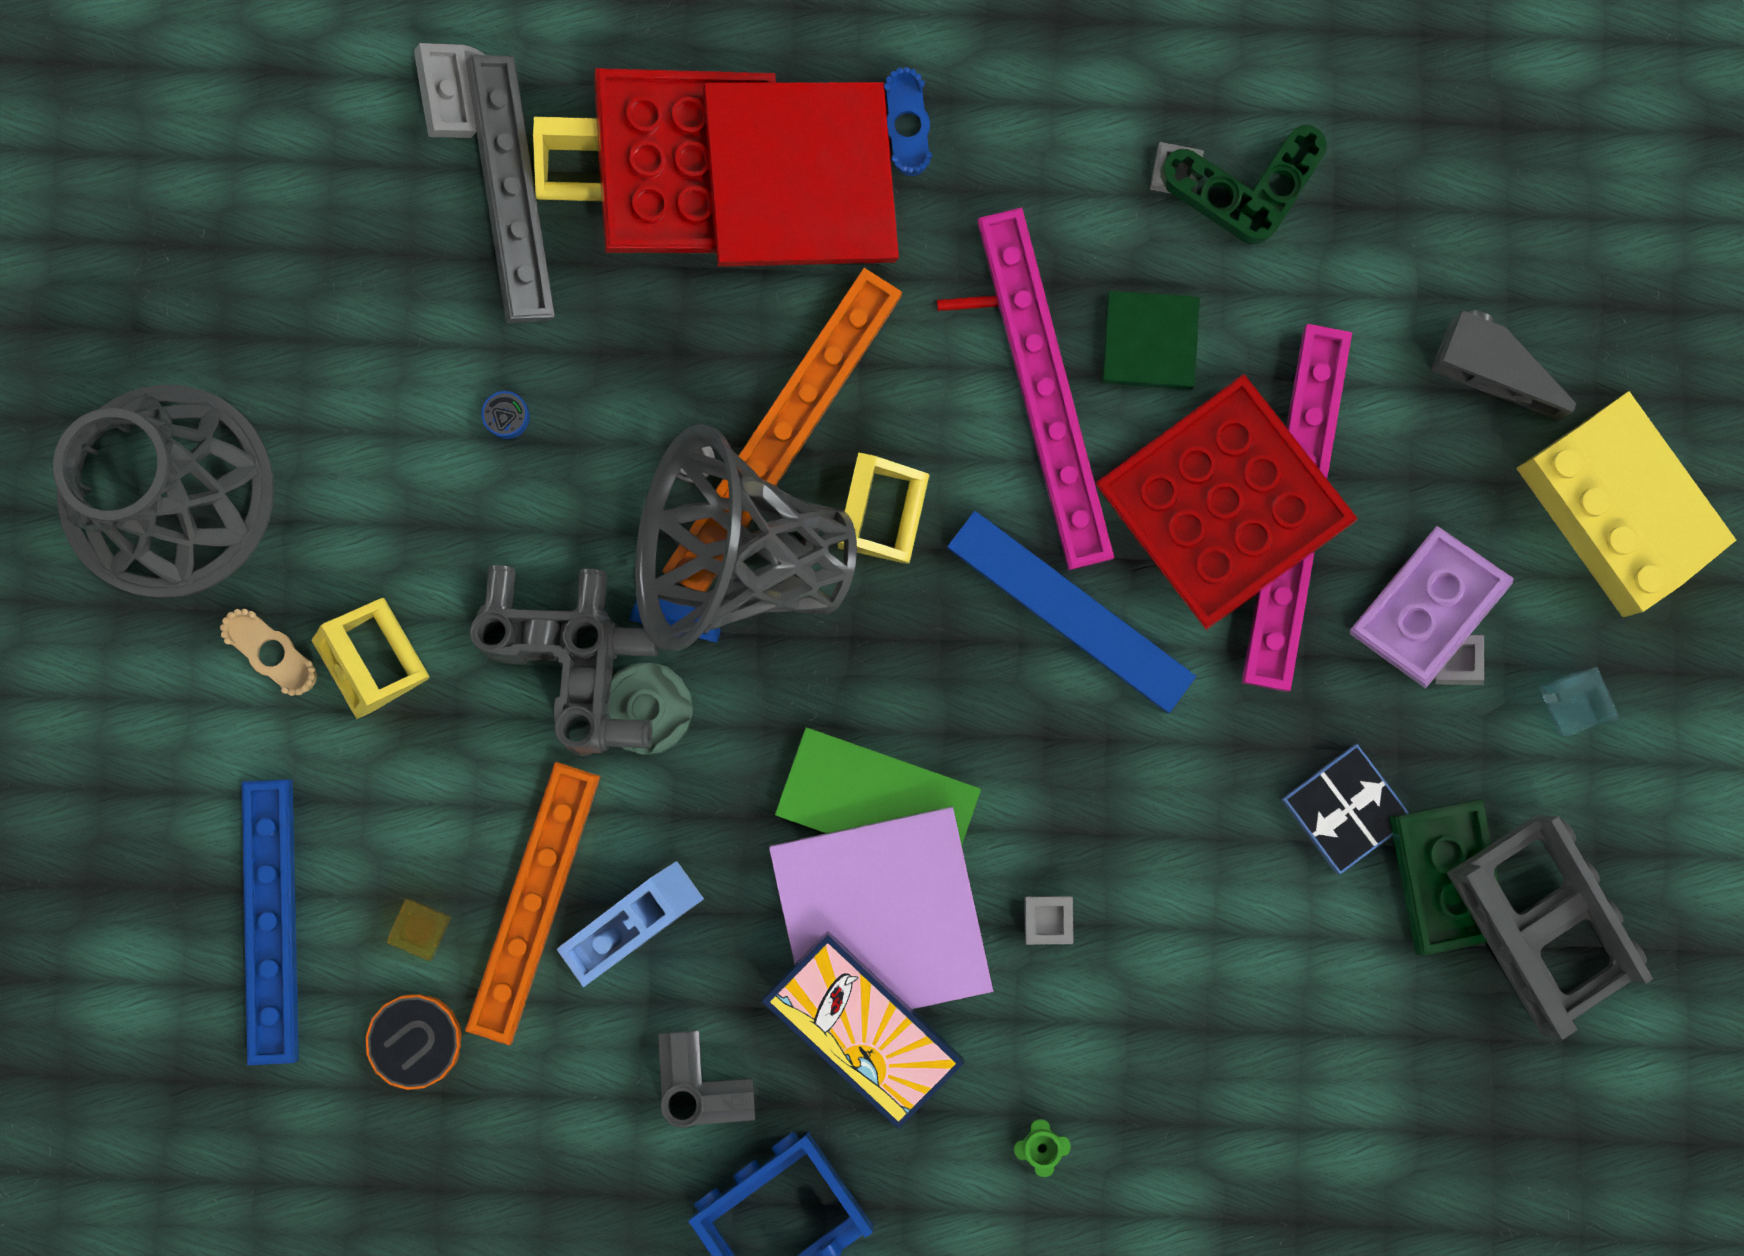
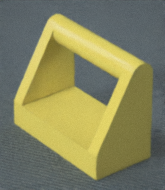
M534 117L533 143L536 199L602 201L601 183L548 182L549 150L599 151L597 119Z
M858 452L845 512L851 518L855 528L857 553L900 563H910L930 476L928 473L877 456ZM874 473L910 481L894 548L859 538ZM844 541L838 543L839 549L844 550Z
M380 598L322 624L312 638L314 646L356 719L379 709L430 678L385 598ZM372 617L375 618L407 674V677L381 689H378L346 633Z

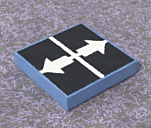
M1358 744L1351 746L1281 798V801L1334 872L1339 875L1393 835L1389 816L1409 813Z

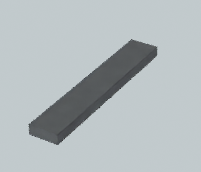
M470 55L466 60L506 323L548 322L555 316L514 56Z

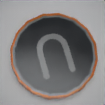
M422 994L402 995L383 1005L371 1019L366 1034L367 1057L375 1073L389 1085L405 1090L426 1088L445 1078L457 1063L462 1039L461 1026L453 1010L440 999Z

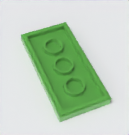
M806 727L775 815L824 833H830L953 806L962 846L981 789Z

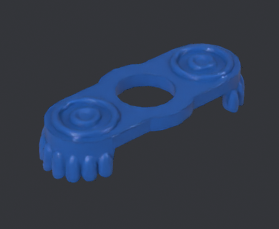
M908 67L904 69L897 68L896 71H892L886 79L884 89L887 91L888 137L892 143V162L900 173L906 176H916L929 166L932 158L927 139L930 130V120L927 112L924 110L923 87L925 82L921 80L920 74H916L915 69L910 70ZM902 114H913L920 120L921 128L916 135L904 137L896 131L895 121Z

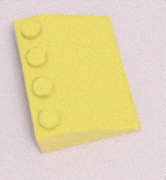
M1629 391L1516 468L1622 617L1644 612L1682 586L1736 541L1733 534Z

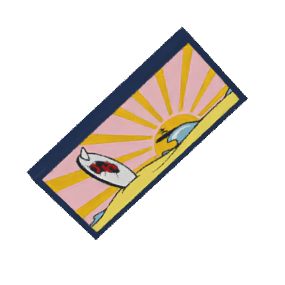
M829 931L762 997L763 1004L898 1129L964 1064V1058Z

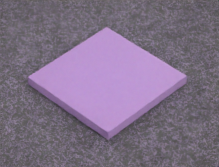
M953 806L770 845V854L794 964L829 931L911 1009L993 992Z

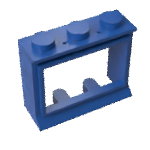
M795 1131L785 1136L771 1147L775 1156L761 1166L756 1159L745 1165L732 1175L736 1184L721 1194L717 1187L709 1191L693 1204L697 1212L688 1221L711 1256H736L713 1221L807 1154L847 1211L849 1217L796 1256H840L845 1247L862 1235L866 1238L873 1233L874 1224L863 1212L809 1131L801 1137H798Z

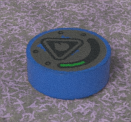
M501 391L491 395L485 401L482 408V420L485 427L494 436L501 439H512L518 437L526 430L530 421V412L520 396L513 392Z

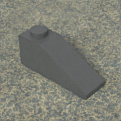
M1462 310L1449 322L1431 371L1557 421L1574 412L1577 403L1506 327L1494 323L1492 316L1477 310H1469L1467 312Z

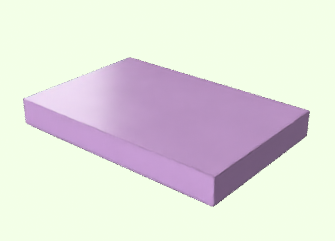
M1436 526L1350 629V634L1426 689L1513 584L1514 578Z

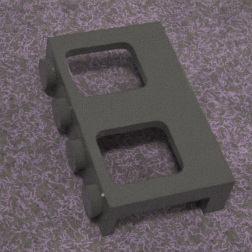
M1537 814L1453 868L1447 874L1539 1032L1563 1040L1577 1031L1572 1020L1629 982L1634 981L1647 984L1653 980V977L1645 965L1647 957L1644 951L1635 941L1629 938L1622 926L1624 922L1622 913L1612 901L1605 897L1598 885L1600 876L1597 870L1589 861L1583 859L1576 847L1575 842L1577 838L1573 829L1566 821L1560 819L1559 816ZM1539 839L1544 843L1562 874L1563 884L1536 904L1517 914L1496 881L1494 869L1497 865ZM1586 919L1608 953L1610 961L1606 968L1570 992L1563 994L1541 958V949Z

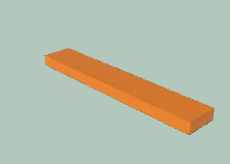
M559 762L554 763L465 1029L466 1032L509 1046L513 1043L601 776Z

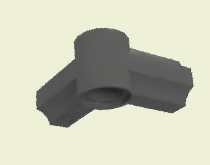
M700 1031L658 1034L661 1111L669 1124L674 1127L685 1128L692 1125L755 1120L753 1078L702 1082ZM679 1091L689 1092L694 1096L697 1103L694 1113L685 1118L674 1115L669 1107L671 1096Z

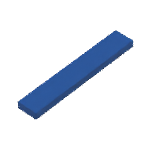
M974 511L947 546L950 552L1166 714L1172 711L1197 677L978 512Z
M293 780L242 782L247 1065L296 1063L299 1061Z

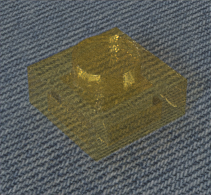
M407 898L401 907L386 943L431 961L434 959L452 916Z

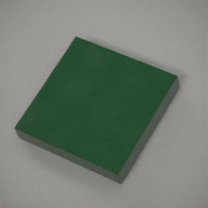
M1109 291L1107 294L1102 383L1192 390L1195 387L1200 297Z

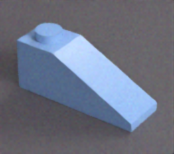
M676 861L641 884L557 948V951L581 985L585 987L692 909L704 898Z

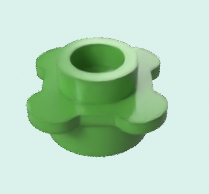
M1037 1119L1031 1123V1131L1025 1139L1015 1143L1014 1153L1019 1160H1027L1035 1167V1172L1038 1176L1048 1177L1053 1174L1054 1167L1059 1163L1062 1156L1069 1154L1071 1145L1067 1137L1058 1136L1050 1130V1125L1046 1120ZM1040 1144H1045L1047 1146L1045 1152L1038 1151V1146Z

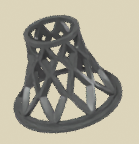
M155 385L127 392L103 405L100 409L89 412L75 420L62 434L55 449L53 474L57 486L58 512L69 544L84 565L95 575L118 589L132 594L153 598H176L192 595L217 585L231 576L250 558L264 536L270 521L274 502V476L269 454L261 437L247 418L223 399L203 390L181 385ZM167 401L179 402L183 404L161 407L159 402ZM201 418L197 430L172 424V419ZM219 420L235 435L244 451L212 437L219 424ZM130 424L141 427L152 440L157 455V471L151 487L142 498L126 508L112 511L93 508L86 501L84 495L91 493L92 489L81 482V472L88 452L96 456L98 455L99 451L92 446L109 429L118 428L127 433L131 431ZM171 436L199 442V444L189 451L171 438ZM211 453L234 465L236 468L216 480L198 463ZM190 472L211 491L187 495L180 478ZM252 478L251 503L246 520L243 522L240 513L225 493L244 485ZM166 492L167 497L162 498L161 494ZM212 504L226 528H197L189 508ZM177 514L183 533L155 525L156 516ZM81 528H85L89 542L83 534ZM118 529L137 535L135 546ZM102 531L121 549L114 556L101 534ZM152 537L177 543L175 565L149 550ZM193 544L217 547L229 546L214 561L192 572L194 566ZM136 559L162 578L139 576L125 570Z
M703 424L688 427L674 439L664 453L651 481L642 511L636 547L635 587L639 615L646 634L657 647L664 650L679 651L693 644L703 632L708 633L709 630L765 612L791 611L818 615L831 614L844 600L854 575L857 540L853 522L843 510L804 502L761 479L731 449L725 436L716 428ZM712 446L724 462L712 457L696 454L695 452L703 447ZM682 468L708 502L684 504L664 510L671 487ZM702 473L728 480L729 498H721ZM741 511H748L760 530L753 532L747 530L741 524ZM760 513L765 514L771 521L766 522ZM713 518L728 531L727 539L704 544L680 523ZM659 529H661L673 540L698 557L656 578L657 541ZM797 531L803 536L802 542L790 532ZM820 531H822L823 533H825V534H823V535H821V536L818 535V533H819ZM844 541L843 563L829 553V545ZM757 553L770 564L752 571L743 561ZM724 554L722 562L712 558ZM818 563L822 569L815 572L811 566ZM702 569L719 575L715 588L708 592L676 585ZM838 582L831 596L818 590L822 586ZM744 591L743 593H741L740 595H738V596H737L736 598H734L733 600H727V599H729V598H731V597H733V596L739 594L740 592ZM659 599L697 608L670 626L662 613Z

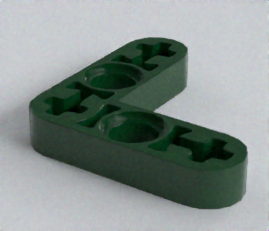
M1302 125L1295 128L1284 139L1252 190L1189 149L1173 151L1164 160L1160 169V177L1168 192L1243 242L1260 244L1271 237L1284 220L1323 159L1327 150V141L1324 134L1316 127ZM1306 139L1311 143L1308 149L1310 153L1303 157L1296 167L1289 164L1299 150L1297 143ZM1182 162L1186 163L1189 166L1187 170L1188 176L1193 175L1199 181L1204 174L1209 179L1199 188L1196 194L1192 189L1198 183L1189 177H1185L1181 181L1174 178L1176 169L1173 166L1178 167ZM1282 174L1290 180L1291 192L1289 195L1278 196L1271 191L1269 187L1271 175ZM1214 185L1222 186L1229 192L1230 204L1228 207L1216 208L1209 202L1207 192L1210 187ZM1241 200L1244 201L1246 205L1240 210L1243 213H1239L1235 219L1231 218L1229 215L1239 206ZM1258 212L1263 216L1261 224L1265 228L1261 227L1255 232L1249 228L1252 220L1246 215L1252 217Z

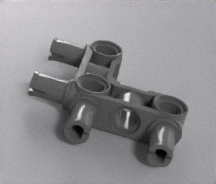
M489 566L485 605L481 606L480 610L477 611V617L471 624V640L486 657L493 661L526 665L528 660L557 661L563 666L560 697L555 698L554 705L555 734L558 740L574 755L582 757L594 753H603L608 751L609 747L651 748L653 732L651 720L611 719L609 704L613 659H616L617 655L657 657L659 647L650 640L644 628H622L610 620L608 613L604 611L607 583L606 572L599 569L580 570L577 609L572 610V612L516 610L513 608L516 570L509 566ZM500 627L505 628L506 633L500 643L491 646L487 645L486 639L492 630ZM588 631L598 632V639L594 646L588 649L578 648L577 643L582 634ZM583 721L590 722L591 729L585 739L577 742L570 740V731L575 724Z

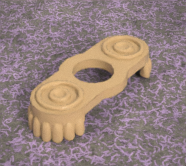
M236 609L234 613L229 612L227 617L223 618V624L220 626V629L223 631L221 636L225 638L224 642L235 646L249 658V662L255 671L269 676L282 687V693L290 696L302 695L313 688L317 678L316 669L310 660L295 649L294 643L287 635L274 631L261 618L256 616L255 612L248 611L247 609ZM270 640L280 642L285 651L281 663L273 667L264 665L259 657L261 646Z

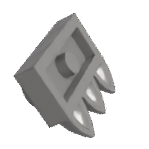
M419 43L414 50L428 137L472 138L477 130L466 60L470 55L484 54L466 45Z

